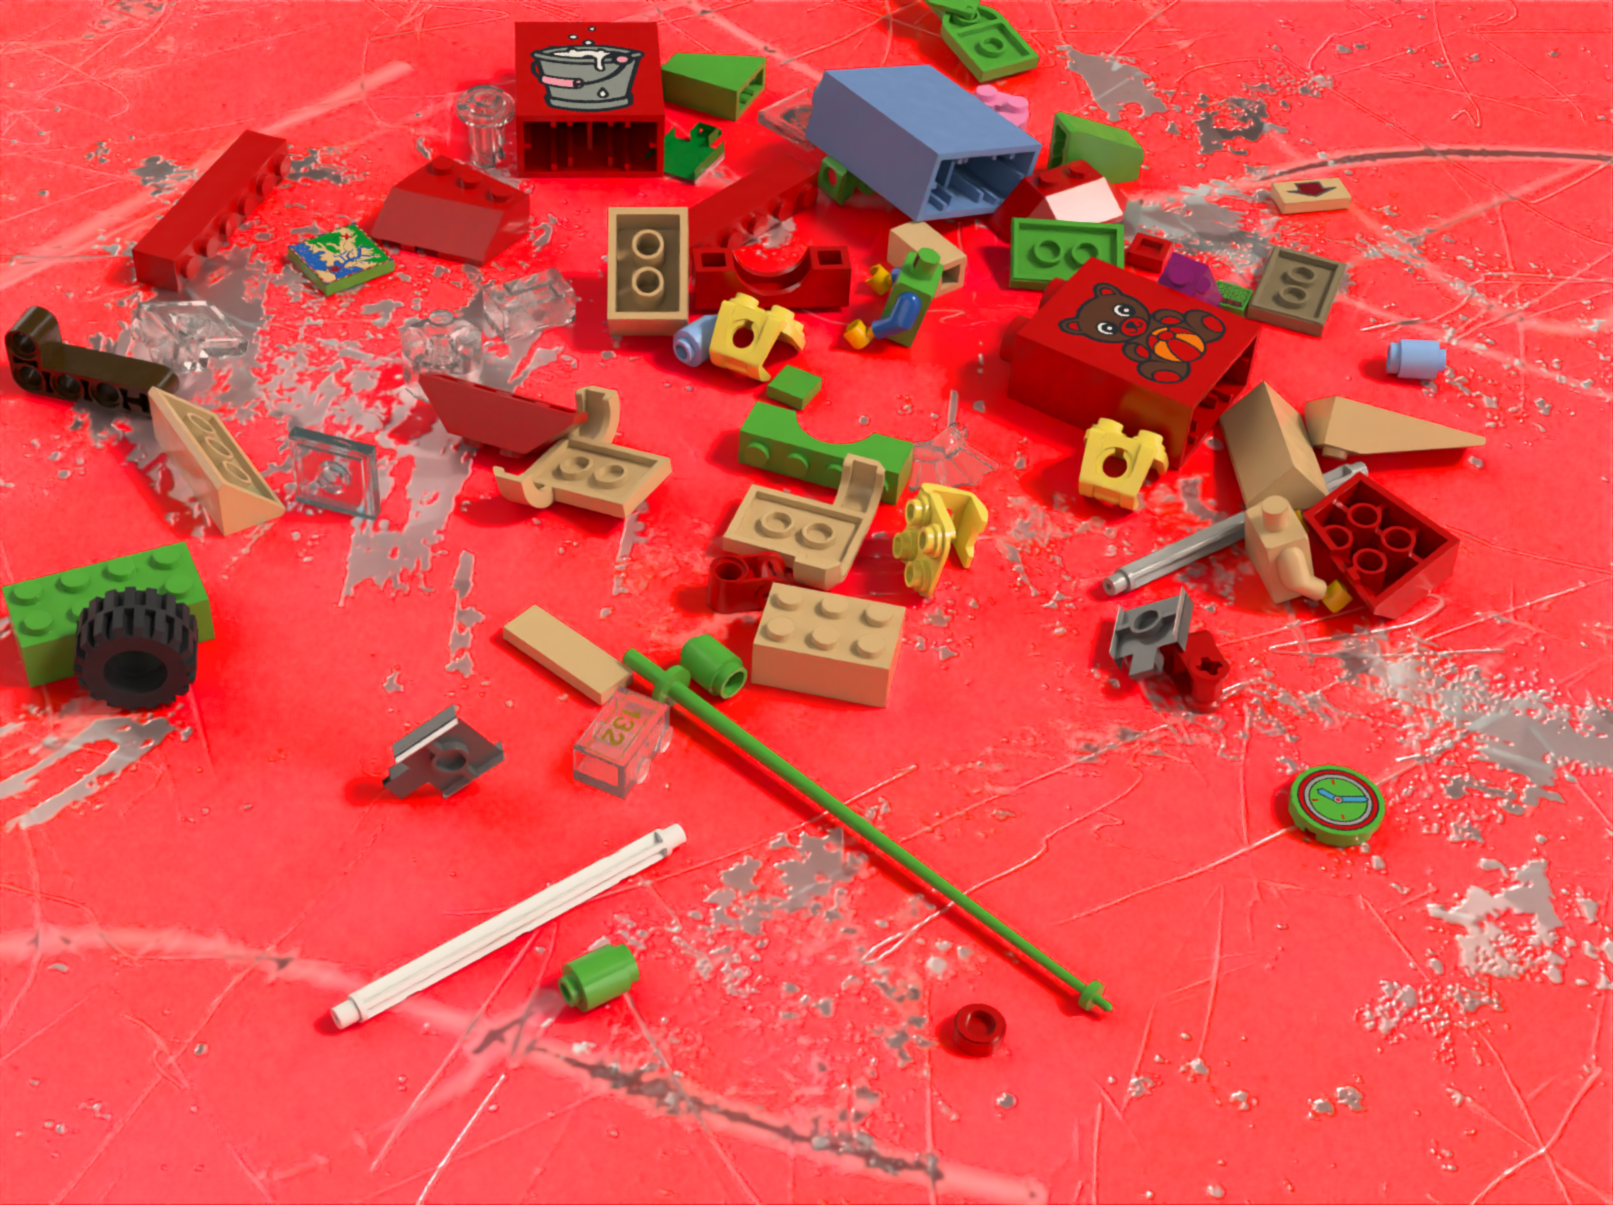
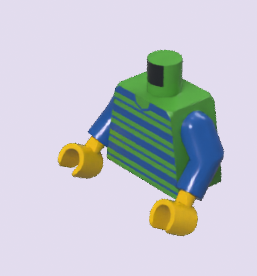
M921 248L918 253L908 252L902 266L894 268L890 274L880 264L873 266L869 270L873 277L866 279L865 282L877 294L883 295L890 288L891 291L880 319L873 321L870 328H867L860 319L853 321L847 326L846 330L848 332L844 334V337L852 347L862 349L874 337L877 340L888 338L909 348L911 347L934 297L944 269L943 265L939 263L940 256L936 251L930 248Z

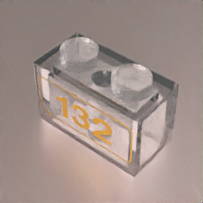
M619 686L573 746L574 780L625 799L635 784L640 785L643 783L649 772L651 762L657 753H664L671 742L673 727L669 726L670 705Z

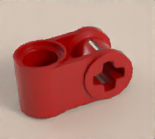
M775 551L716 557L709 565L706 593L707 605L713 611L721 614L765 609L769 596L768 592H770L773 582L793 586L790 579L785 577L783 557ZM768 563L772 565V568L769 569Z
M1207 630L1188 633L1185 652L1178 641L1159 646V650L1165 658L1163 664L1164 672L1170 676L1183 698L1184 704L1191 710L1199 713L1218 711L1222 707L1224 694L1221 690L1222 682L1228 678L1230 666L1217 648L1212 634Z

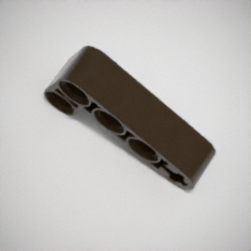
M39 306L27 308L5 335V346L12 377L19 387L34 394L152 418L148 391L151 387L154 386L174 395L180 385L178 376L165 365L62 343L57 319L51 312Z

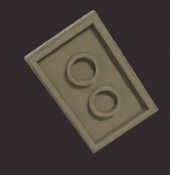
M1274 246L1249 304L1246 318L1321 337L1344 277L1347 264Z

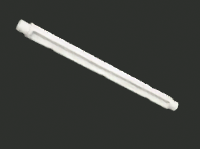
M677 823L663 830L658 828L620 848L616 853L592 863L347 995L346 1001L330 1009L333 1021L339 1029H343L356 1021L360 1023L365 1022L405 1000L407 996L427 988L515 940L517 936L537 928L614 886L629 875L632 876L671 855L672 849L686 842L684 830Z

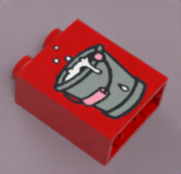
M515 22L518 178H664L665 112L657 22ZM652 148H655V153L645 161V154Z

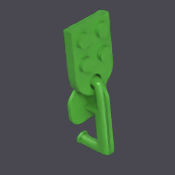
M923 0L942 21L940 33L945 43L980 83L1037 68L1039 61L1037 53L998 11L981 5V0Z

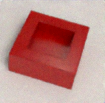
M1137 232L1127 251L1125 264L1161 274L1171 254L1173 242Z

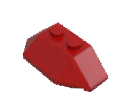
M1081 159L1023 178L989 218V225L1010 243L1012 217L1114 224L1123 220L1128 198L1086 161Z
M428 372L419 374L418 383L448 433L461 436V443L467 446L486 448V444L500 447L499 454L507 457L524 459L525 454L543 450L588 420L589 413L443 373Z

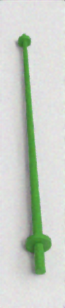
M635 648L629 649L624 654L623 663L655 686L652 692V701L657 703L660 708L667 709L676 703L683 706L1081 994L1078 1005L1083 1009L1089 1011L1097 1005L1105 1012L1112 1011V1004L1102 997L1105 990L1103 984L1097 980L1092 981L1088 986L690 690L688 686L691 674L683 666L675 665L665 671Z

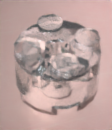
M435 310L430 313L429 318L417 321L401 331L400 349L405 389L414 398L430 403L418 383L420 373L439 372L482 384L484 374L483 340L481 330L472 323L454 317L451 311Z

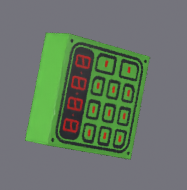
M1217 280L1216 284L1222 295L1218 306L1243 317L1251 302L1253 290Z

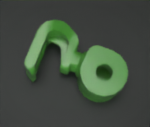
M827 156L822 160L818 176V187L839 205L842 206L853 195L855 187L867 196L877 193L832 156ZM830 168L836 174L837 182L835 186H832L829 181L828 174Z

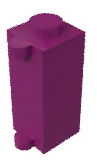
M1173 251L1157 283L1222 309V307L1218 306L1222 295L1209 266Z

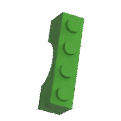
M757 401L739 431L738 462L838 490L843 462L848 453L879 461L886 470L880 502L896 506L911 476L914 443L878 433H873L864 440L849 444L823 442L811 437L802 430L797 421L796 411Z

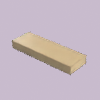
M536 604L503 626V638L599 705H603L633 682L632 669Z

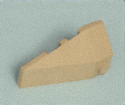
M1331 396L1305 403L1306 428L1312 447L1322 449L1321 456L1333 460L1346 461L1347 456L1470 448L1484 446L1486 442V437L1339 396Z

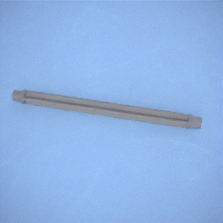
M1358 461L1351 465L1344 464L1322 474L1329 494L1359 471L1368 476L1366 465ZM1246 510L1117 568L1114 574L1103 579L1105 592L1110 596L1122 591L1125 593L1130 592L1245 538L1244 512Z

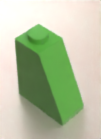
M675 53L666 64L661 66L663 100L736 122L765 89L767 58L759 56Z
M1058 112L1054 115L1047 170L1083 159L1111 184L1130 182L1139 178L1140 166L1144 162V151L1142 146L1137 143L1127 130Z

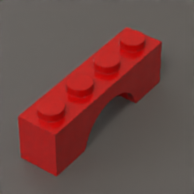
M809 246L798 262L789 268L776 272H759L746 267L736 258L732 248H693L692 294L694 310H719L724 300L730 301L731 298L736 297L737 293H743L758 300L759 304L757 307L772 308L773 305L786 309L801 307H849L852 268L847 246Z

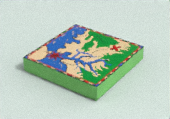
M355 222L287 246L288 258L326 296L395 271L394 259Z

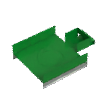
M699 122L690 130V142L675 137L674 127L664 136V172L694 180L696 185L725 158L724 141L716 149L710 147L722 135V130L718 129V127ZM652 148L645 154V161L655 153V148Z

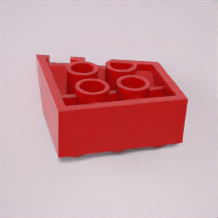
M440 154L391 188L369 236L378 245H382L385 242L384 240L401 243V250L414 253L418 248L437 251L438 258L483 267L530 232L529 194Z
M1360 471L1303 513L1302 521L1375 615L1392 619L1399 618L1452 575L1461 540Z

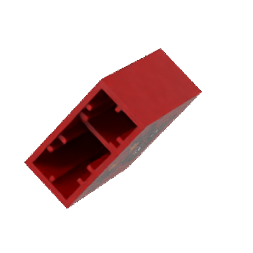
M1091 256L1068 281L1055 277L1049 283L1041 298L1038 311L1031 319L1018 315L1009 324L1003 336L999 353L1002 360L1011 363L1007 397L1084 431L1091 429L1093 424H1098L1100 418H1106L1122 424V433L1128 438L1138 436L1139 430L1156 433L1163 437L1162 445L1166 448L1165 453L1169 462L1168 467L1179 471L1220 422V416L1230 409L1248 388L1262 325Z

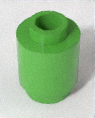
M710 634L693 637L683 646L680 653V665L687 669L691 674V678L711 695H720L722 698L727 699L738 693L745 684L748 672L743 667L742 660Z
M620 943L613 947L611 944H606L562 966L563 977L558 979V986L565 1002L570 1007L576 1005L582 1012H587L629 992L631 984L639 981L640 974L635 958L626 945Z

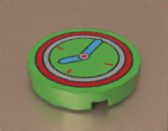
M1322 765L1311 767L1297 776L1289 793L1288 811L1295 825L1303 832L1307 828L1310 832L1316 834V840L1328 845L1347 847L1363 844L1371 839L1374 832L1378 831L1385 815V799L1377 785L1364 774L1343 766Z

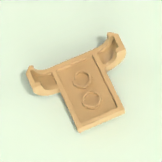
M593 385L579 388L575 392L576 410L589 413L587 422L560 438L531 467L519 476L505 473L502 467H493L498 489L507 500L536 508H544L558 501L624 519L672 472L669 457L611 444L620 418L618 391Z
M848 453L843 462L841 481L833 505L751 484L723 536V550L740 555L775 551L783 557L785 567L793 569V579L796 583L829 591L845 580L871 526L881 499L886 470L877 460Z

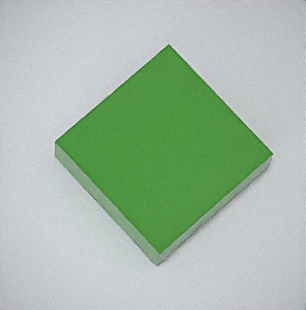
M787 364L767 385V397L803 410L821 390L822 378Z

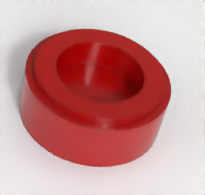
M985 1004L967 1005L960 1009L955 1016L952 1031L953 1041L962 1052L970 1056L987 1057L993 1055L1003 1045L1006 1023L1001 1013L991 1006Z

